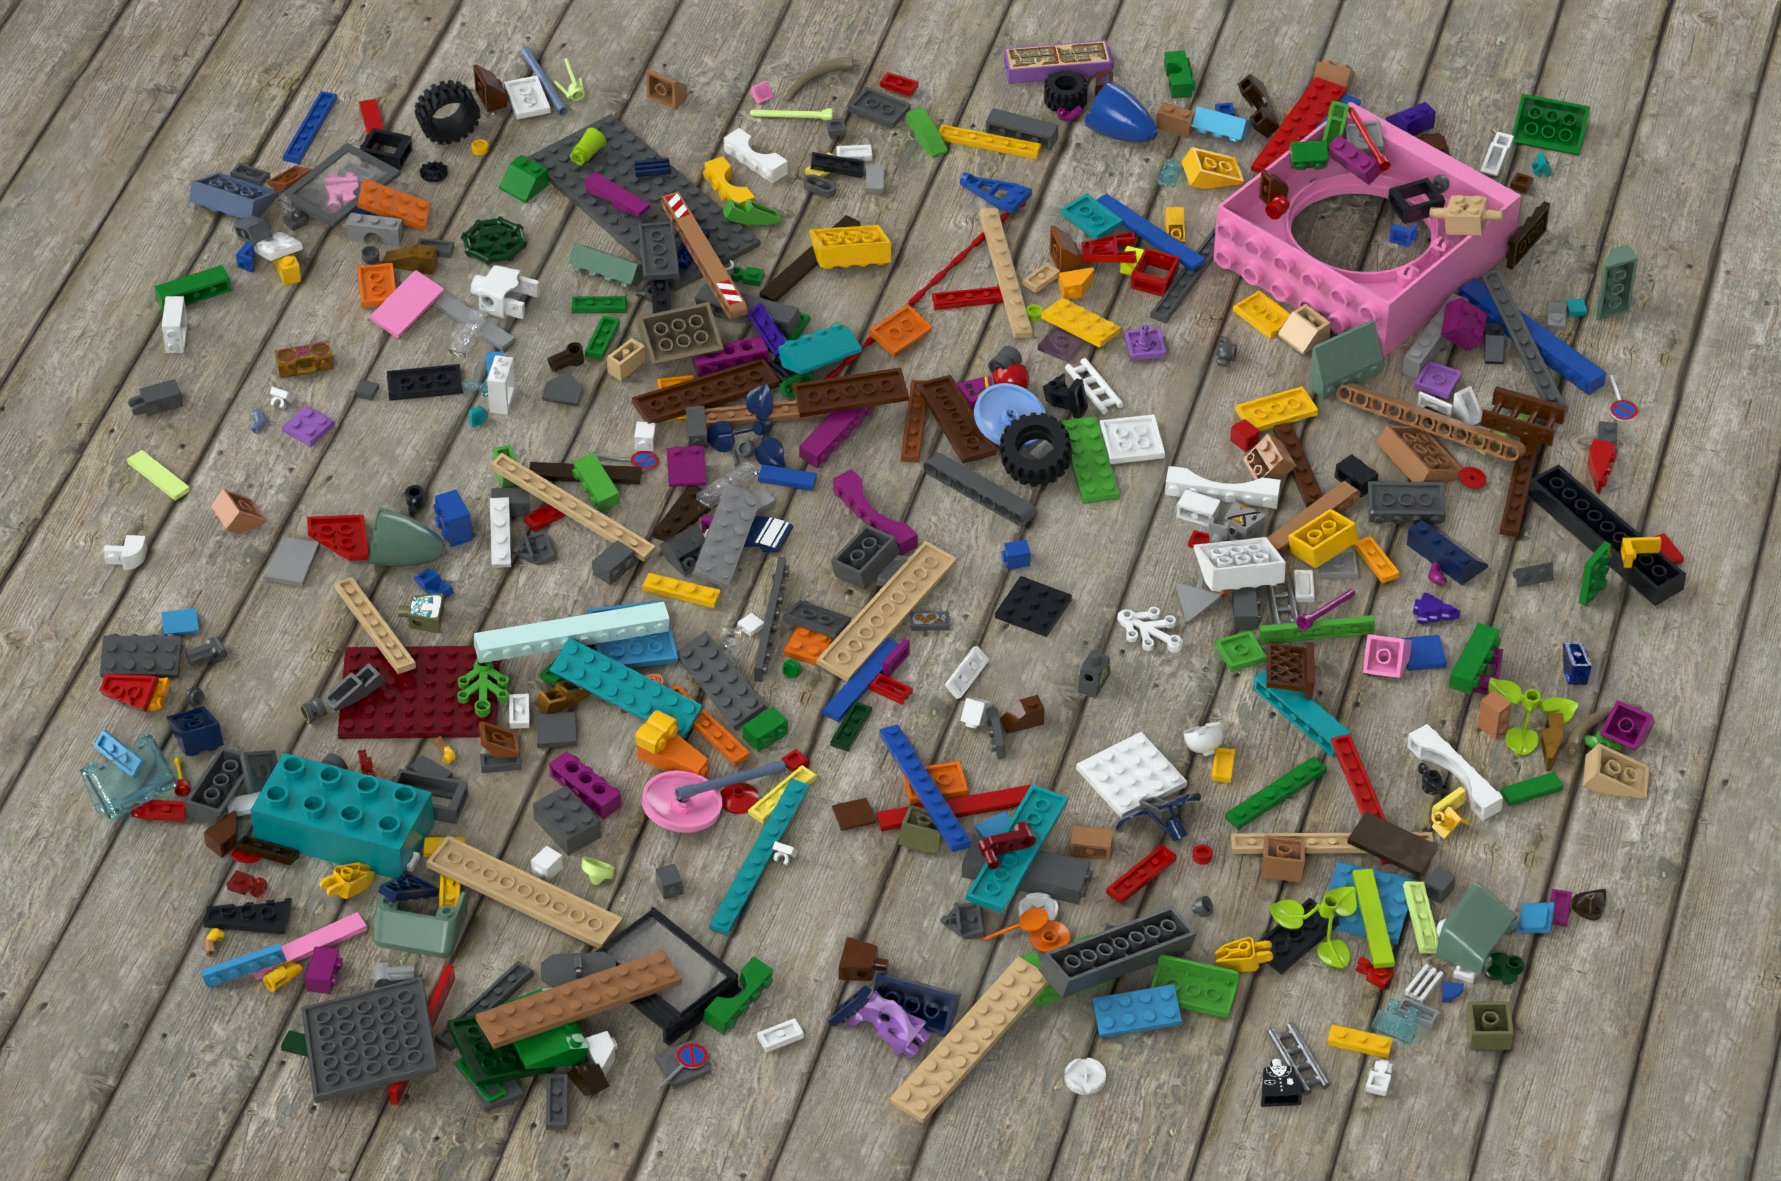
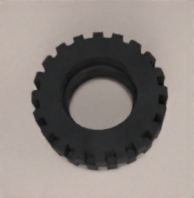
M1036 412L1030 413L1031 415L1029 416L1023 414L1019 420H1012L1011 426L1007 425L1004 429V434L1001 435L1000 453L1002 464L1007 474H1011V478L1015 481L1019 479L1020 484L1026 485L1029 483L1030 487H1036V484L1046 486L1047 482L1051 481L1053 483L1057 481L1058 476L1062 477L1065 474V469L1067 470L1070 466L1072 446L1069 432L1061 421L1057 422V418L1054 416L1049 418L1046 413L1036 415ZM1033 439L1046 440L1054 447L1048 456L1039 460H1029L1019 454L1021 446Z

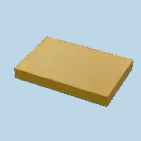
M1257 291L1233 306V312L1269 339L1278 335L1291 315L1261 291Z

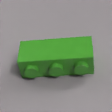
M593 452L573 461L574 469L572 473L576 480H580L583 492L589 494L593 507H597L599 512H602L620 504L618 490Z

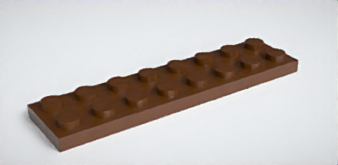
M764 358L634 396L632 397V404L645 422L657 424L686 415V407L704 406L707 409L746 397L751 390L763 384H768L770 389L779 387L780 380Z

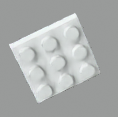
M1154 414L1100 420L1099 426L1110 464L1165 458V451Z

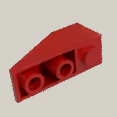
M1594 438L1589 450L1587 465L1596 493L1600 494L1601 488L1606 487L1607 475L1611 474L1613 467L1611 463H1615L1618 452H1615V443Z

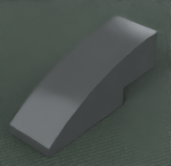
M368 663L356 675L351 672L322 699L334 711H337L363 699L386 681Z

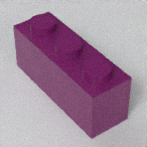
M1338 135L1327 146L1333 160L1368 185L1381 174L1377 161L1342 136Z

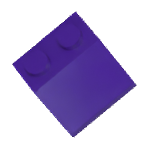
M1424 102L1386 117V121L1415 136L1434 128L1436 111Z

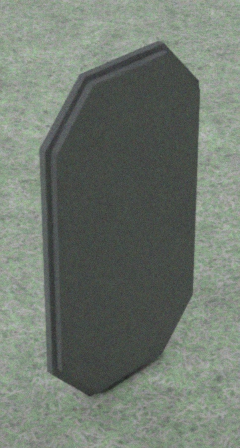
M605 952L552 954L541 962V980L554 988L615 967L616 959Z

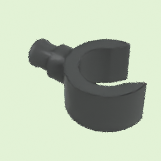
M651 285L647 286L645 290H636V296L645 297L647 301L652 302V294H650Z

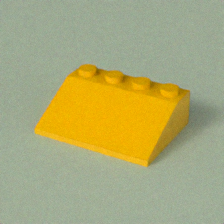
M879 225L809 230L815 256L821 268L832 269L836 266L849 268L851 265L865 267L868 264L885 265V263H891V241Z

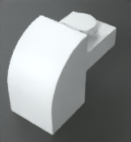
M126 535L124 546L105 545L104 547L106 564L123 565V570H131L140 566L144 562L147 553L145 536Z

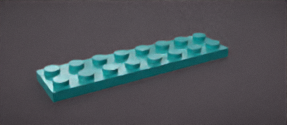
M568 638L549 670L552 674L646 722L656 710L677 719V735L684 740L704 708L703 705L571 638Z
M1031 784L1003 833L1012 832L1014 826L1019 822L1025 821L1030 823L1036 838L1035 844L1026 849L998 854L1000 866L997 869L990 870L985 862L966 894V901L1000 913L1005 912L1068 803L1067 796Z

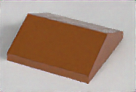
M293 166L268 180L267 183L281 194L313 169Z
M480 721L481 745L495 758L519 755L517 732Z

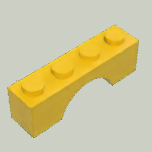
M724 156L704 162V178L709 180L713 190L718 192L722 201L727 203L730 199L745 205L747 200L755 202V197L748 187H736L728 183L732 179L731 165Z

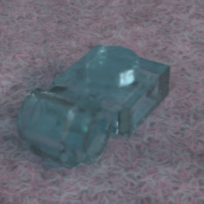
M1165 158L1164 168L1160 170L1157 185L1175 187L1180 161L1176 158Z

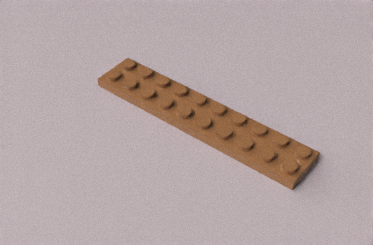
M662 950L476 1014V1021L493 1049L681 985L682 977L665 951Z

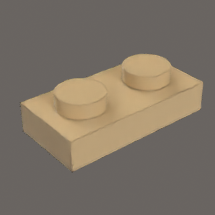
M1047 262L1023 279V286L1037 293L1057 279L1060 270Z

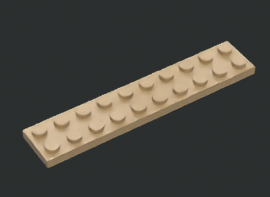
M924 541L818 657L816 664L848 682L867 659L895 632L910 613L956 564L957 558Z
M450 836L444 839L426 862L427 868L598 949L610 940L622 924V917Z
M1018 956L890 1097V1103L924 1124L1049 985V982L1038 970L1039 968Z

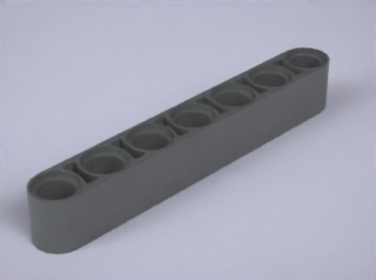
M939 452L935 453L923 464V468L929 476L1017 526H1025L1037 514L1034 506Z

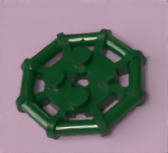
M502 216L481 221L478 219L473 226L461 235L465 246V254L468 257L472 256L488 265L492 262L512 261L514 256L527 246V241L523 234V226L503 219ZM517 236V240H512V237Z

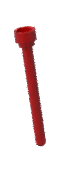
M1349 107L1348 112L1373 153L1380 171L1388 170L1391 166L1389 159L1380 153L1355 108Z

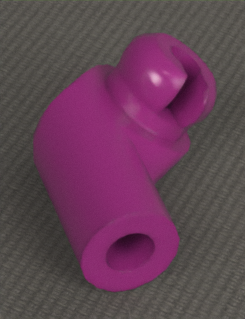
M1078 105L1072 111L1059 108L1057 115L1060 120L1073 121L1084 111Z
M1434 562L1430 568L1428 578L1434 584L1444 586L1447 579L1440 573L1441 565Z

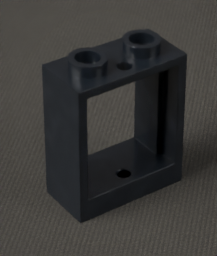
M372 128L370 133L366 135L364 143L359 146V149L401 170L413 150L412 136ZM377 143L397 149L394 154L373 150L372 148ZM360 158L361 163L372 165Z
M1428 178L1390 188L1388 203L1404 224L1430 217L1431 207L1444 208L1445 199L1438 192L1435 184H1432ZM1422 194H1426L1430 201L1410 206L1405 200Z

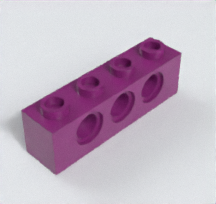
M762 336L722 344L723 351L692 357V365L697 377L764 358L767 364H769L768 349Z
M566 751L549 763L550 777L561 786H567L582 803L602 819H605L621 807V794L619 790L610 786L603 777H599L589 766H585L580 762L578 757Z

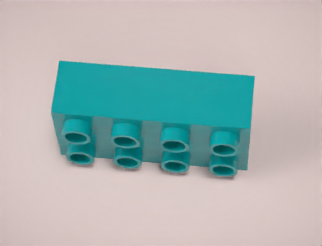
M287 753L282 754L250 810L255 839L299 851V854L340 865L353 863L367 864L370 866L369 871H375L377 875L391 879H399L400 875H405L409 872L407 871V864L410 863L414 852H420L424 845V838L429 836L435 824L432 792Z

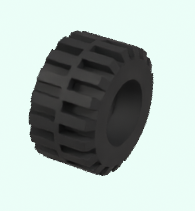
M1069 70L1054 72L1053 75L1050 74L1044 83V103L1047 108H1051L1053 112H1057L1059 108L1072 111L1078 105L1084 108L1085 104H1087V80L1081 74L1078 75L1077 72Z

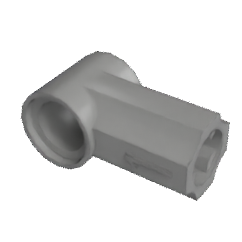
M382 962L374 966V985L376 988L415 978L414 965L391 966L389 963Z

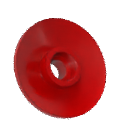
M741 782L729 785L720 792L722 808L734 814L747 813L759 801L757 790L747 783Z

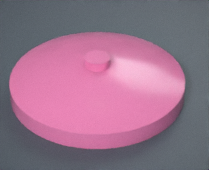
M667 771L654 776L646 783L642 794V806L647 816L657 825L675 832L691 833L707 829L717 821L721 813L722 797L719 790L714 789L678 800L675 795L676 788L709 780L688 771Z

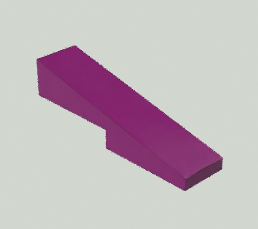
M594 172L584 180L587 193L611 201L613 208L640 217L651 208L650 204L597 172Z

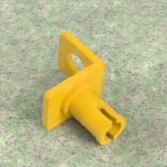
M1449 806L1443 813L1435 812L1438 816H1432L1434 822L1432 828L1444 839L1451 834L1460 822L1468 826L1471 824L1460 812Z

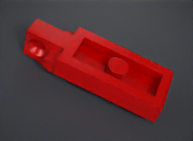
M148 799L143 804L132 803L130 809L131 817L144 820L185 822L187 815L184 801Z

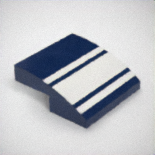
M756 516L752 522L744 547H760L762 552H779L792 531L793 525L776 518Z

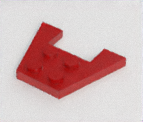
M1134 231L1081 242L1082 261L1088 263H1137L1136 250L1118 252L1117 247L1135 244Z

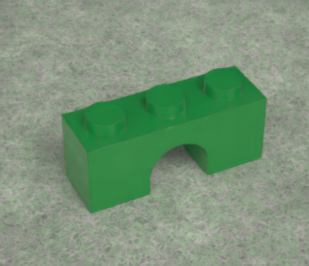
M1185 51L1165 52L1164 68L1166 76H1169L1171 98L1192 97V90H1195V80L1192 79L1193 73L1192 68H1190L1189 57H1186Z

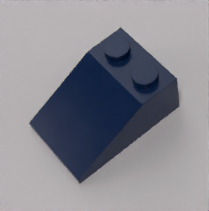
M204 706L166 716L177 743L186 756H196L199 752L205 750L214 751L219 746L224 745L219 722Z

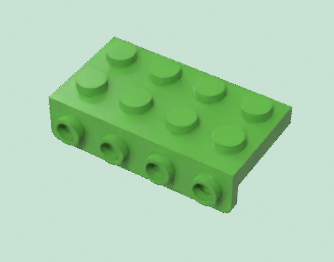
M1161 954L1158 958V965L1150 988L1174 984L1179 1008L1228 1019L1239 985L1240 974L1232 969Z

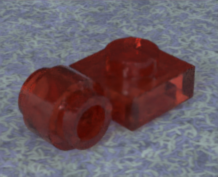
M366 749L359 750L358 757L361 773L377 777L376 772L372 769V759L367 757Z
M238 870L235 871L226 884L227 890L246 895L249 891L254 897L262 896L267 890V881L261 877L255 879L253 875Z

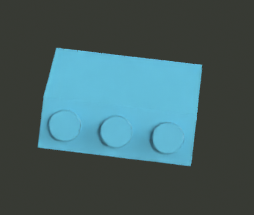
M1197 106L1192 127H1195L1197 132L1206 134V131L1213 132L1212 136L1222 138L1225 135L1229 137L1230 141L1239 143V140L1245 141L1252 123L1251 120Z

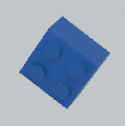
M457 490L435 496L436 504L433 505L437 515L435 523L438 529L441 528L443 539L448 541L451 547L472 541L470 513Z

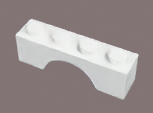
M738 128L724 137V151L727 154L733 156L740 163H743L772 184L788 174L786 159L777 153L760 154L751 150V136L742 129Z

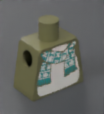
M442 593L414 595L411 598L410 606L399 605L398 616L408 617L411 629L440 633L445 607L444 596Z

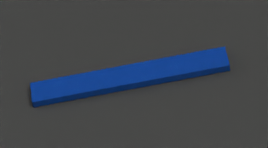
M1107 193L1096 200L1121 218L1123 226L1132 232L1134 231L1135 234L1162 252L1180 257L1179 263L1189 270L1194 271L1205 264L1204 257Z

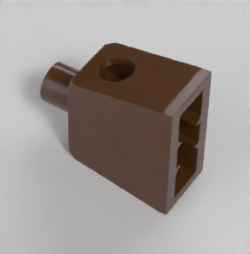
M847 937L839 963V980L871 981L873 980L875 970L887 972L889 960L878 958V947L876 945Z

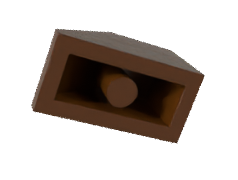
M1265 169L1261 170L1259 198L1266 205L1272 202L1276 195H1282L1287 198L1288 185L1275 174Z
M1038 695L1018 700L1000 718V721L1007 734L1044 725L1045 708Z

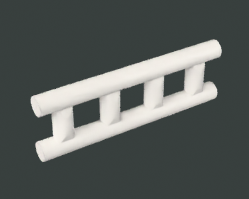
M1086 358L1080 361L1082 365L1073 368L1070 364L1065 366V370L1074 381L1076 378L1082 379L1079 374L1088 371L1091 376L1083 379L1085 394L1102 414L1108 412L1106 407L1114 404L1118 408L1124 406L1122 400ZM1097 382L1100 387L1091 390L1088 385ZM1106 393L1110 398L1101 402L1097 396Z

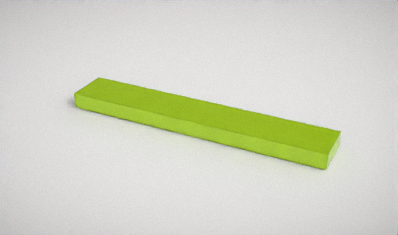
M1373 869L1352 870L1374 969L1394 967V956Z

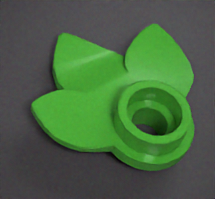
M1601 731L1596 736H1584V741L1589 747L1594 748L1600 743L1615 751L1623 749V745L1600 736Z

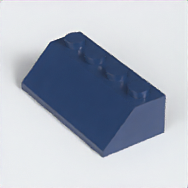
M1421 520L1408 529L1407 546L1430 563H1439L1441 565L1440 570L1460 585H1464L1488 568L1487 563L1434 524Z
M886 973L877 974L873 992L876 990L884 999L894 1000L907 1013L925 1020L926 1023L923 1026L925 1030L942 1035L949 1033L957 1014L961 993ZM881 1015L882 1019L890 1020L888 1015Z

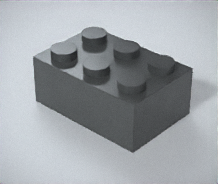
M866 524L831 560L835 577L865 590L900 553L896 537Z
M567 786L533 803L534 820L567 856L601 838L600 821Z

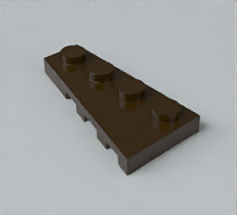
M687 486L654 530L653 538L666 541L684 531L689 525H694L699 521L698 518L700 516L708 514L715 504L718 505L721 496L695 486Z

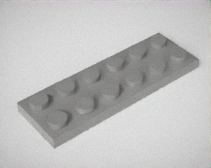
M727 482L692 574L723 589L729 587L761 498Z

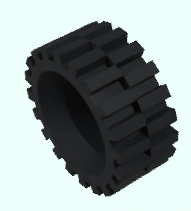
M448 80V84H445L444 81H440L438 86L433 84L431 85V90L426 88L423 91L425 95L418 97L420 103H415L416 110L414 112L416 119L427 139L429 138L433 143L437 141L438 144L442 145L443 141H445L448 145L451 144L452 140L460 142L459 138H467V133H473L475 131L473 126H478L479 124L478 119L481 117L479 113L480 108L472 92L465 84L462 85L459 81L454 83L453 80ZM451 103H460L456 112L449 117H433L441 107Z

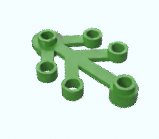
M477 659L474 663V669L465 676L458 678L459 688L465 689L457 694L460 703L469 702V696L479 689V701L475 703V713L481 718L487 717L491 712L490 702L487 701V689L497 695L499 702L505 703L509 700L508 691L501 689L509 686V678L496 671L493 662L479 663ZM480 675L479 679L470 685V681ZM488 675L497 680V685L488 679Z

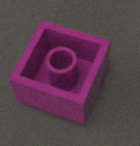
M1462 297L1446 303L1440 335L1466 351L1482 345L1487 313Z

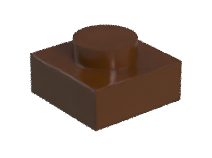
M1517 172L1511 181L1510 188L1527 193L1534 177Z

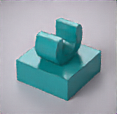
M1543 152L1537 154L1538 161L1531 164L1534 174L1539 176L1544 172L1546 177L1553 175L1550 163Z

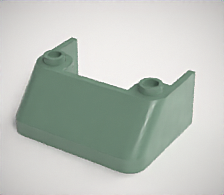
M461 892L456 907L443 906L437 911L436 916L397 910L398 901L395 903L390 902L384 898V895H380L377 903L373 934L374 943L378 947L439 958H447L452 955L467 916L466 892Z

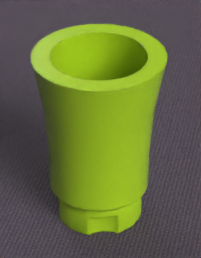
M588 128L581 140L573 148L570 154L571 160L579 166L588 162L597 151L606 145L605 136L595 128Z

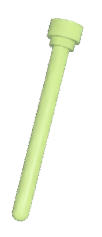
M826 108L822 112L751 110L750 115L753 117L822 118L826 122V120L833 119V108Z

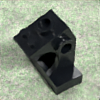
M1062 374L1043 386L1045 400L1054 407L1071 410L1073 418H1081L1088 409L1083 379L1076 378L1068 388L1065 374Z

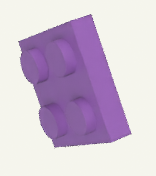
M1428 360L1414 382V389L1448 400L1461 379L1462 372Z
M305 406L282 426V432L311 447L331 430L335 423L334 420Z

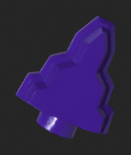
M1424 592L1421 600L1415 599L1413 614L1418 615L1417 623L1425 624L1428 622H1438L1439 620L1450 621L1459 619L1461 611L1452 605L1444 604L1442 600Z

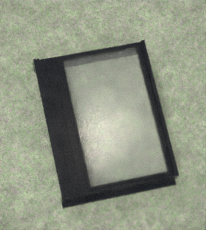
M652 907L648 913L595 952H605L616 959V966L662 950L665 951L682 977V984L629 1003L663 1030V1042L670 1046L703 1021L705 1009L717 996L733 998L741 992V987L738 984V974L655 907Z

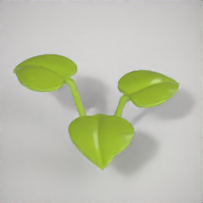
M1494 678L1489 680V694L1494 690L1512 702V705L1513 703L1519 704L1523 701L1522 705L1527 710L1523 729L1513 727L1507 731L1505 736L1507 746L1520 756L1532 753L1538 745L1539 738L1537 733L1533 730H1527L1530 713L1536 710L1538 705L1542 714H1546V717L1547 713H1563L1564 724L1572 719L1578 707L1577 702L1559 697L1547 698L1542 702L1540 693L1535 689L1527 690L1524 695L1521 692V688L1514 682Z
M1340 887L1328 891L1324 895L1321 904H1316L1315 908L1306 915H1303L1304 908L1302 905L1294 900H1282L1275 904H1270V912L1275 921L1287 929L1301 928L1303 919L1309 918L1317 910L1323 918H1329L1327 942H1322L1318 945V958L1331 967L1339 969L1347 967L1350 960L1349 949L1340 939L1331 941V930L1335 913L1338 916L1347 917L1356 911L1355 887Z

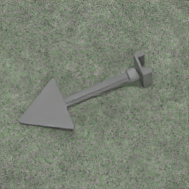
M1211 518L1209 522V543L1230 541L1229 522L1226 521L1223 526L1215 524V518ZM1202 571L1195 587L1180 583L1176 584L1187 624L1221 598L1219 593L1204 590L1206 583Z

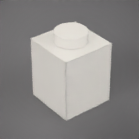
M637 422L634 436L635 451L654 452L656 440L655 423Z
M546 846L531 860L532 874L543 881L549 882L563 869L562 855Z

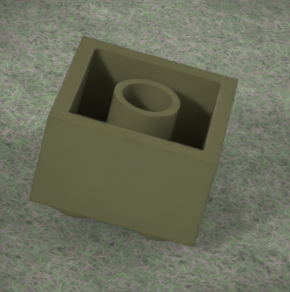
M1468 1002L1465 1018L1469 1050H1511L1514 1032L1510 1002Z

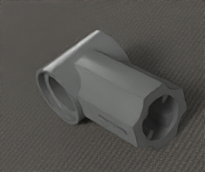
M211 637L205 642V645L185 651L190 667L210 660L221 662L226 659L228 654L219 637Z

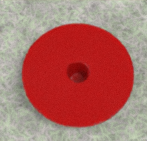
M1465 467L1459 472L1461 483L1468 488L1479 489L1486 483V476L1477 468Z
M235 850L232 852V858L242 863H254L261 859L260 857Z

